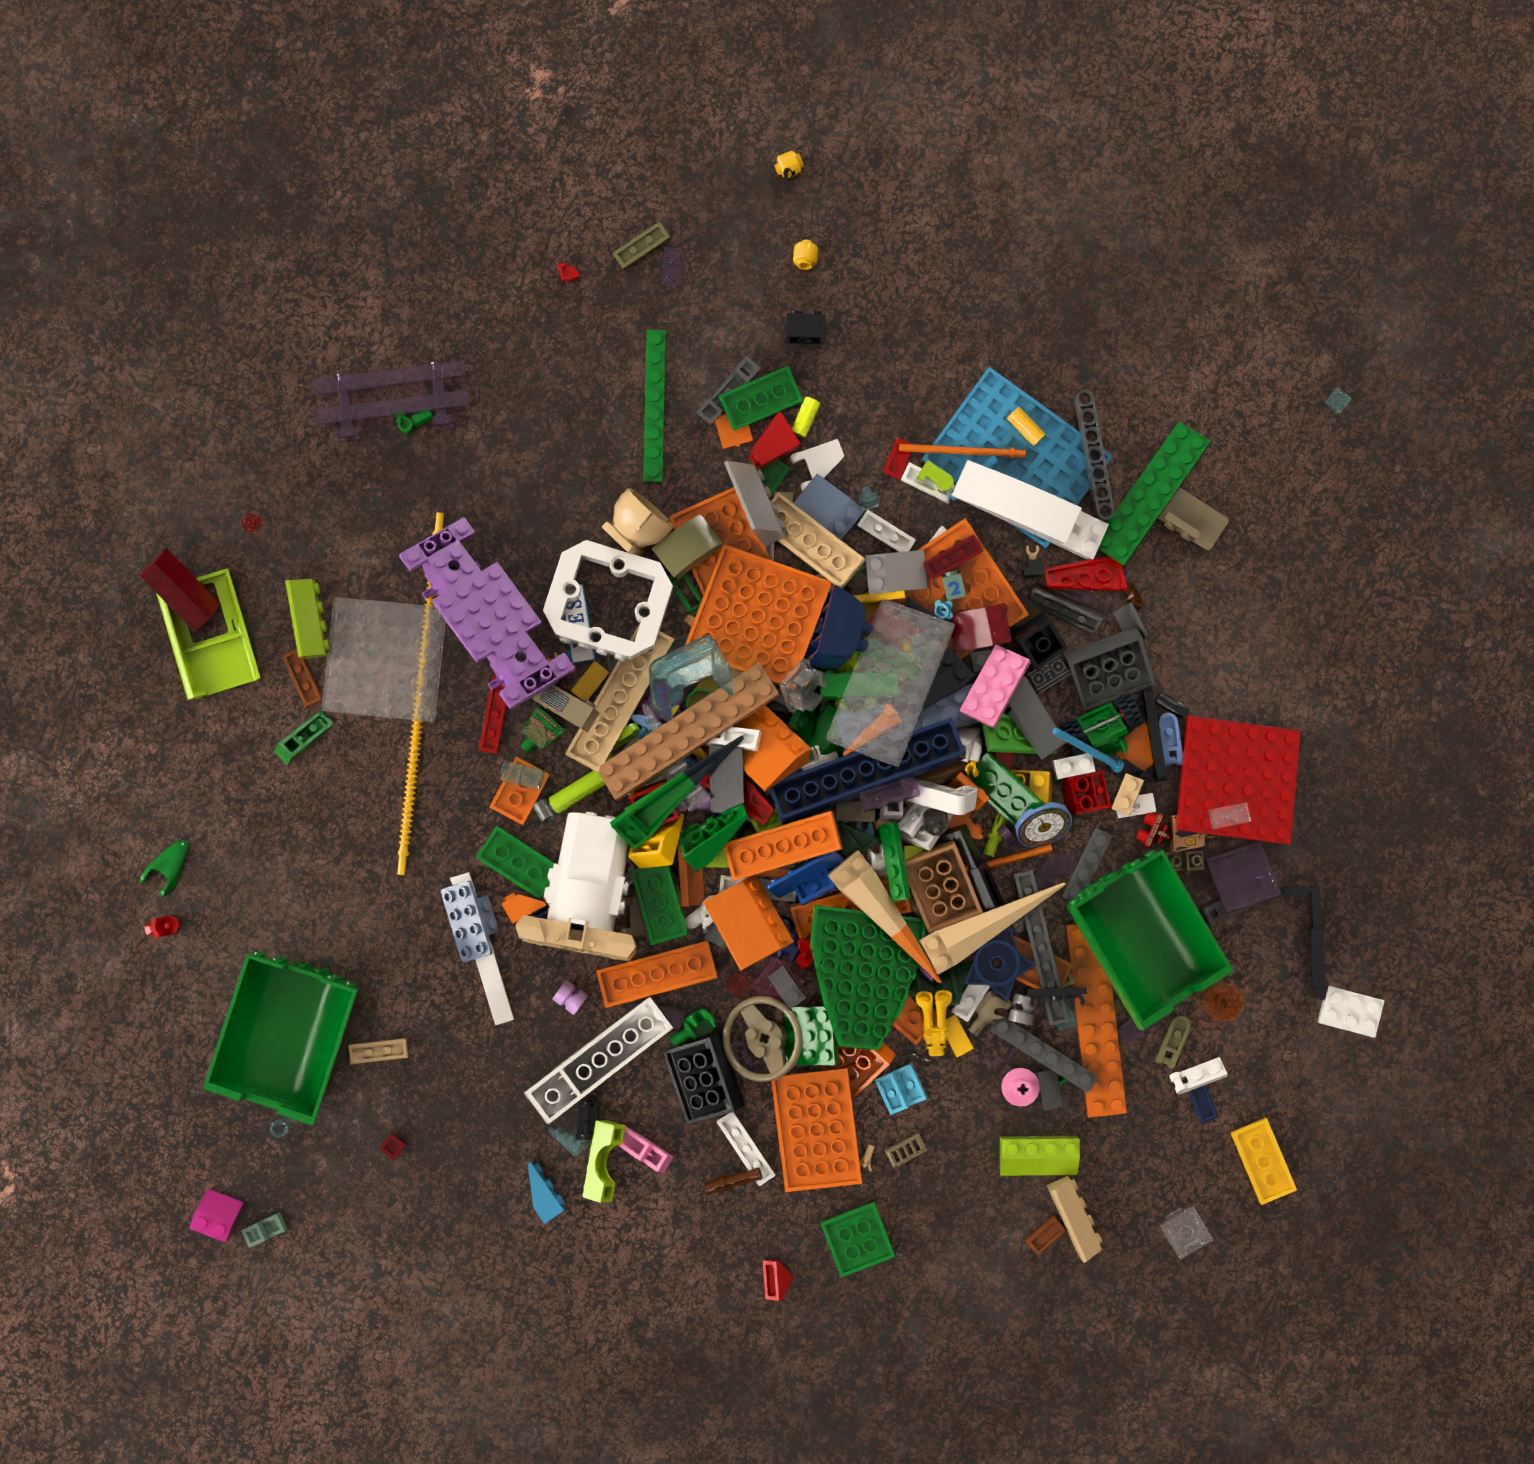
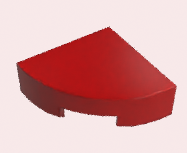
M565 263L557 264L562 283L581 278L579 272L574 267Z

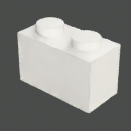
M1088 753L1051 761L1055 780L1095 772L1093 757Z

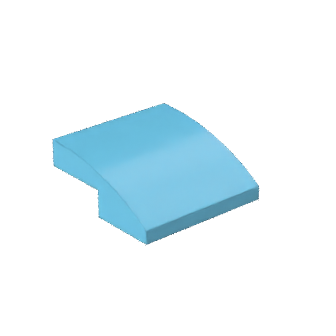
M912 1063L875 1079L890 1115L928 1098Z

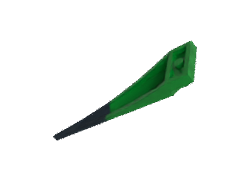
M743 735L626 807L622 814L610 822L611 827L634 850L652 837L668 816L701 780L744 740Z

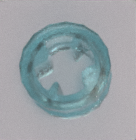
M283 1119L275 1120L270 1126V1132L274 1137H282L288 1131V1124ZM277 1123H280V1126H284V1129L281 1130V1133H278V1130L275 1131L274 1129L277 1126Z

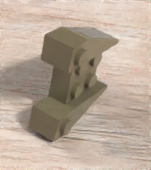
M555 685L550 686L533 697L534 701L586 732H589L600 713L594 709L596 707L595 704L588 700L582 702Z

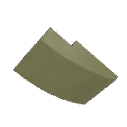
M699 515L667 535L652 550L672 576L679 580L693 567L696 569L724 542L703 516Z

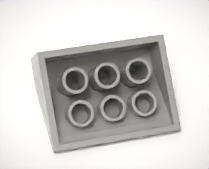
M733 461L724 462L751 529L762 544L768 546L785 538L784 530H786L782 519L779 520L776 515L779 513L775 502L771 503L770 497H772L769 487H765L763 484L765 477L761 469L757 470L752 464Z

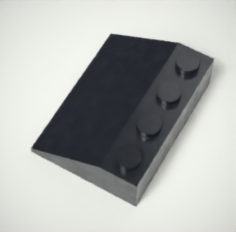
M721 1032L662 1051L687 1125L732 1113L745 1106L733 1068L724 1052Z

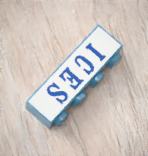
M579 584L581 595L577 601L568 602L563 620L591 628L584 585ZM574 587L566 589V593L569 595L576 592ZM570 642V649H567V657L570 661L572 660V664L596 661L594 649L584 650L577 647L578 644Z

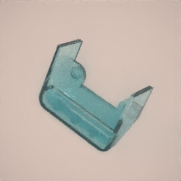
M708 635L703 636L655 659L650 664L649 680L652 710L667 722L673 719L672 706L678 704L683 698V688L712 674L713 681L728 694H734L732 669L716 640Z

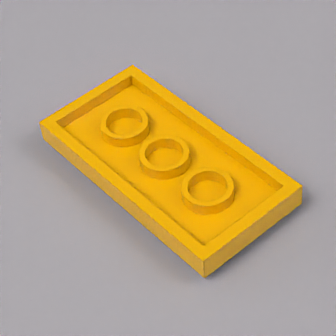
M1267 1118L1230 1132L1261 1205L1297 1191Z

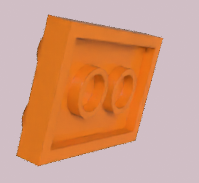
M516 756L489 808L524 825L551 774Z

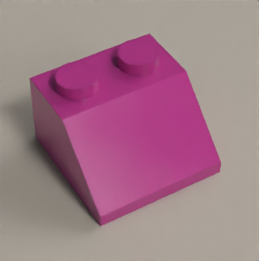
M208 1188L196 1209L189 1229L227 1242L232 1236L244 1202Z

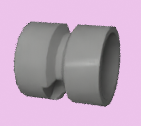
M1014 993L1012 1000L1014 1008L1010 1009L1008 1020L1033 1025L1035 1017L1033 1010L1037 1008L1038 999H1035L1034 1007H1031V996Z

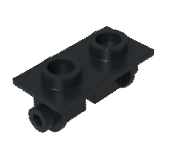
M579 1100L576 1138H581V1140L593 1139V1130L598 1113V1101Z

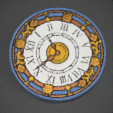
M1054 802L1045 803V806L1034 810L1030 808L1018 819L1015 825L1016 836L1021 844L1028 847H1041L1051 844L1067 833L1072 823L1071 814L1066 806Z

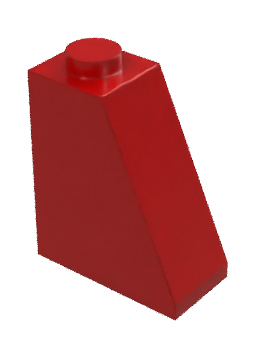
M781 412L775 416L751 449L749 459L752 465L757 466L759 470H763L799 450L801 443Z

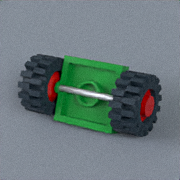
M1127 693L1114 699L1117 711L1112 703L1109 702L1076 719L1074 718L1061 724L1060 728L1089 745L1088 740L1093 748H1097L1142 725L1143 718L1133 697ZM1067 743L1074 756L1084 752Z

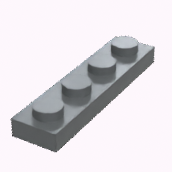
M1094 827L1061 895L1062 897L1071 901L1077 897L1078 893L1084 890V887L1090 884L1112 839V835Z

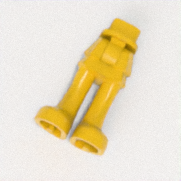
M946 990L936 992L937 1021L933 1022V995L928 991L919 992L916 994L915 1000L923 1011L924 1027L922 1029L924 1031L923 1037L926 1042V1048L929 1049L930 1056H943L949 1034L947 1032L948 1026L946 1025V1009L952 1001V993Z

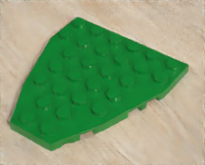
M814 905L810 946L823 1004L840 1047L877 1051L881 1048L884 1038L888 1036L891 1026L898 1019L910 992L911 983L916 977L919 964L863 911ZM902 916L924 952L919 942L921 938L925 937L926 926L923 919Z

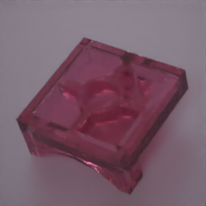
M774 956L751 984V987L761 996L773 997L785 1003L767 976L783 965L799 988L805 980Z

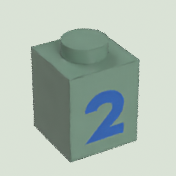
M956 571L945 573L946 577H943L942 581L947 601L965 597L966 592L961 573L957 574Z

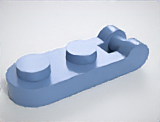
M1164 713L1159 717L1158 724L1165 767H1170L1171 764L1182 765L1183 752L1177 717L1172 713ZM1175 750L1176 756L1170 757L1169 751Z

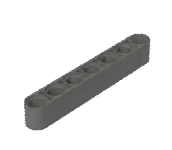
M1084 389L1076 395L1074 403L1094 514L1097 519L1106 522L1113 517L1115 509L1094 395L1090 390ZM1080 396H1087L1089 403L1083 404L1080 401ZM1089 414L1092 417V422H1085L1083 415ZM1093 433L1096 440L1089 441L1086 434ZM1090 452H1097L1099 459H1091ZM1099 470L1102 473V479H1096L1093 472ZM1098 489L1105 491V498L1097 496ZM1101 508L1108 509V517H1104L1101 515Z

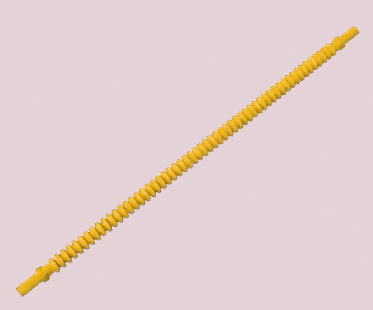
M437 512L433 534L443 529L444 513ZM428 581L427 584H429V587H426V589L431 588L430 583ZM436 594L425 599L427 603L424 604L427 608L424 609L426 614L423 615L425 617V620H423L425 625L422 626L424 628V631H422L424 635L421 637L423 642L420 643L422 644L420 648L422 653H419L421 655V658H419L421 663L418 664L420 669L417 670L419 672V675H417L419 680L416 681L418 683V686H416L418 690L415 692L417 697L414 698L416 700V703H414L416 708H413L415 711L413 716L415 718L412 719L414 725H411L413 727L411 733L413 735L410 736L412 741L409 742L412 746L409 747L411 752L408 753L410 755V758H408L410 763L407 764L409 766V769H407L409 773L406 775L408 780H405L407 782L405 786L407 790L404 791L406 797H403L406 801L403 802L405 808H402L404 810L402 816L404 818L401 819L403 824L400 825L402 827V830H400L402 835L399 836L401 838V841H399L401 845L398 851L399 863L397 874L405 875L407 856H409L408 844H411L409 842V839H411L409 833H412L410 831V828H412L410 823L413 822L411 817L414 816L412 814V811H414L412 806L415 805L413 803V800H415L413 795L416 794L414 789L417 788L415 786V783H417L415 778L418 777L416 775V772H418L416 768L419 767L417 761H420L418 759V756H420L418 750H421L419 748V745H421L419 740L422 739L420 734L423 733L421 731V728H423L421 723L424 722L422 720V717H424L422 713L425 711L423 706L426 705L424 704L426 700L424 695H427L425 692L427 687L425 685L428 684L426 679L429 678L427 676V673H429L427 668L430 667L428 665V662H430L428 657L431 656L429 654V651L432 650L430 648V645H432L430 640H433L431 637L433 632L431 630L434 629L432 626L435 623L433 621V618H435L433 613L436 612L432 600L437 596Z

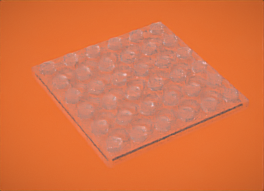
M333 597L329 634L330 651L327 652L321 711L435 722L445 631V619L437 608L428 605Z

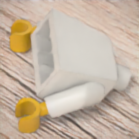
M976 726L956 728L966 752V759L960 761H971L965 766V771L969 776L970 771L973 770L974 777H977L979 771L976 763H979L982 752L980 730Z

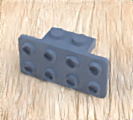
M471 881L442 889L441 895L461 961L468 962L491 955L492 948L488 935L499 932L489 896L476 898Z

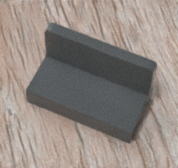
M1132 602L1112 612L1121 632L1136 627L1142 639L1149 637Z

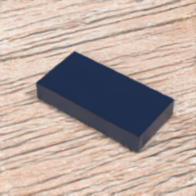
M1206 1085L1188 1091L1200 1124L1219 1117Z

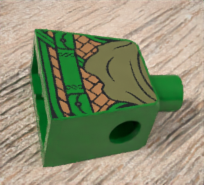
M537 706L521 731L527 739L520 747L528 754L535 746L544 750L567 730L540 706Z

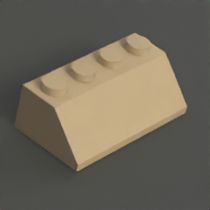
M1066 1176L1048 1184L1047 1187L1075 1250L1083 1263H1085L1102 1250L1100 1244L1103 1242L1099 1233H1094L1092 1226L1095 1224L1091 1215H1086L1084 1208H1087L1083 1198H1079L1076 1193L1079 1189L1075 1180H1070Z

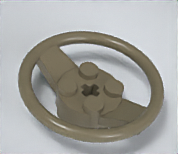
M756 996L739 1003L728 1015L723 1028L722 1042L729 1063L740 1075L753 1081L768 1082L781 1078L794 1067L801 1053L803 1035L798 1018L785 1003L769 996ZM756 1004L775 1006L789 1018L794 1029L795 1045L787 1063L785 1062L784 1047L786 1039H788L785 1027L780 1022L768 1019ZM740 1012L749 1028L745 1033L748 1048L756 1057L764 1058L770 1071L768 1074H757L745 1069L732 1052L730 1032ZM765 1035H769V1042L765 1041Z

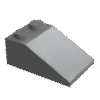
M924 550L865 555L869 594L927 588L926 568L923 564L925 562Z

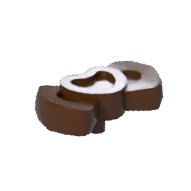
M1126 583L1127 591L1124 592L1128 595L1127 600L1133 603L1136 610L1142 609L1144 602L1133 583Z

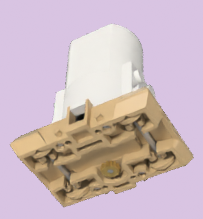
M593 812L568 813L558 864H554L553 868H550L548 872L550 886L545 888L544 899L547 900L546 903L549 905L547 919L523 915L516 923V930L520 939L539 946L554 947L629 962L637 954L636 944L632 935L613 932L615 918H619L620 914H624L625 902L623 901V895L627 896L629 882H626L624 872L630 845L611 827L610 822L616 817L609 815L601 817Z

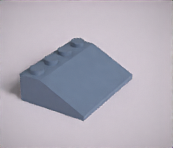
M819 474L814 476L793 502V504L840 540L865 511Z

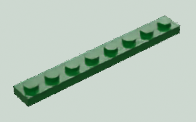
M647 330L643 482L663 483L666 330Z

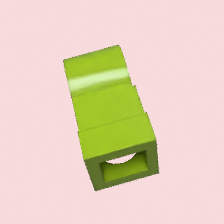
M928 460L916 477L920 482L927 479L935 484L941 492H948L954 484L953 477Z

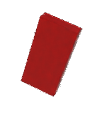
M897 437L883 474L900 480L911 452L899 451V444L912 443Z

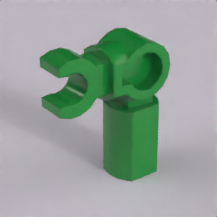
M399 403L401 408L399 412H395L393 408H390L391 414L397 418L396 421L399 429L404 434H411L416 426L420 427L435 418L429 407L412 415V418L405 414L406 409L402 403Z

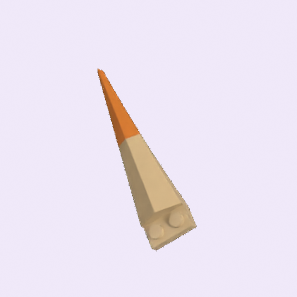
M855 850L827 875L846 897L883 929L937 982L941 983L939 976L896 905L892 902L876 872L859 850Z

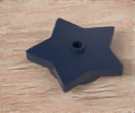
M1009 927L971 954L973 963L964 983L966 985H989L1003 999L1008 1000L1015 978L1034 968L1035 963L1017 951L1013 931ZM995 959L1000 960V966L995 967L993 961Z

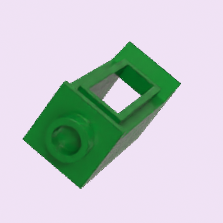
M687 574L679 580L670 575L668 578L676 595L689 615L696 617L702 597ZM683 578L700 603L694 608L690 607L676 585Z

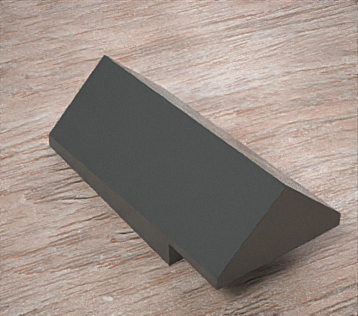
M1024 676L1008 703L1012 709L1008 714L1041 760H1043L1068 742L1053 734V729L1059 727L1029 678Z

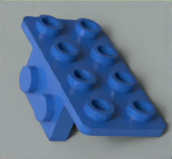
M835 851L822 855L815 860H808L804 863V866L788 871L784 877L773 879L767 885V889L778 898L795 890L800 903L805 906L837 888L827 874L844 861V858Z

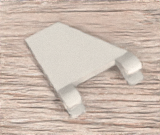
M838 439L805 451L794 453L791 455L790 460L794 464L805 459L812 479L816 474L825 478L844 458V454ZM806 481L801 484L802 491L806 488L810 481Z

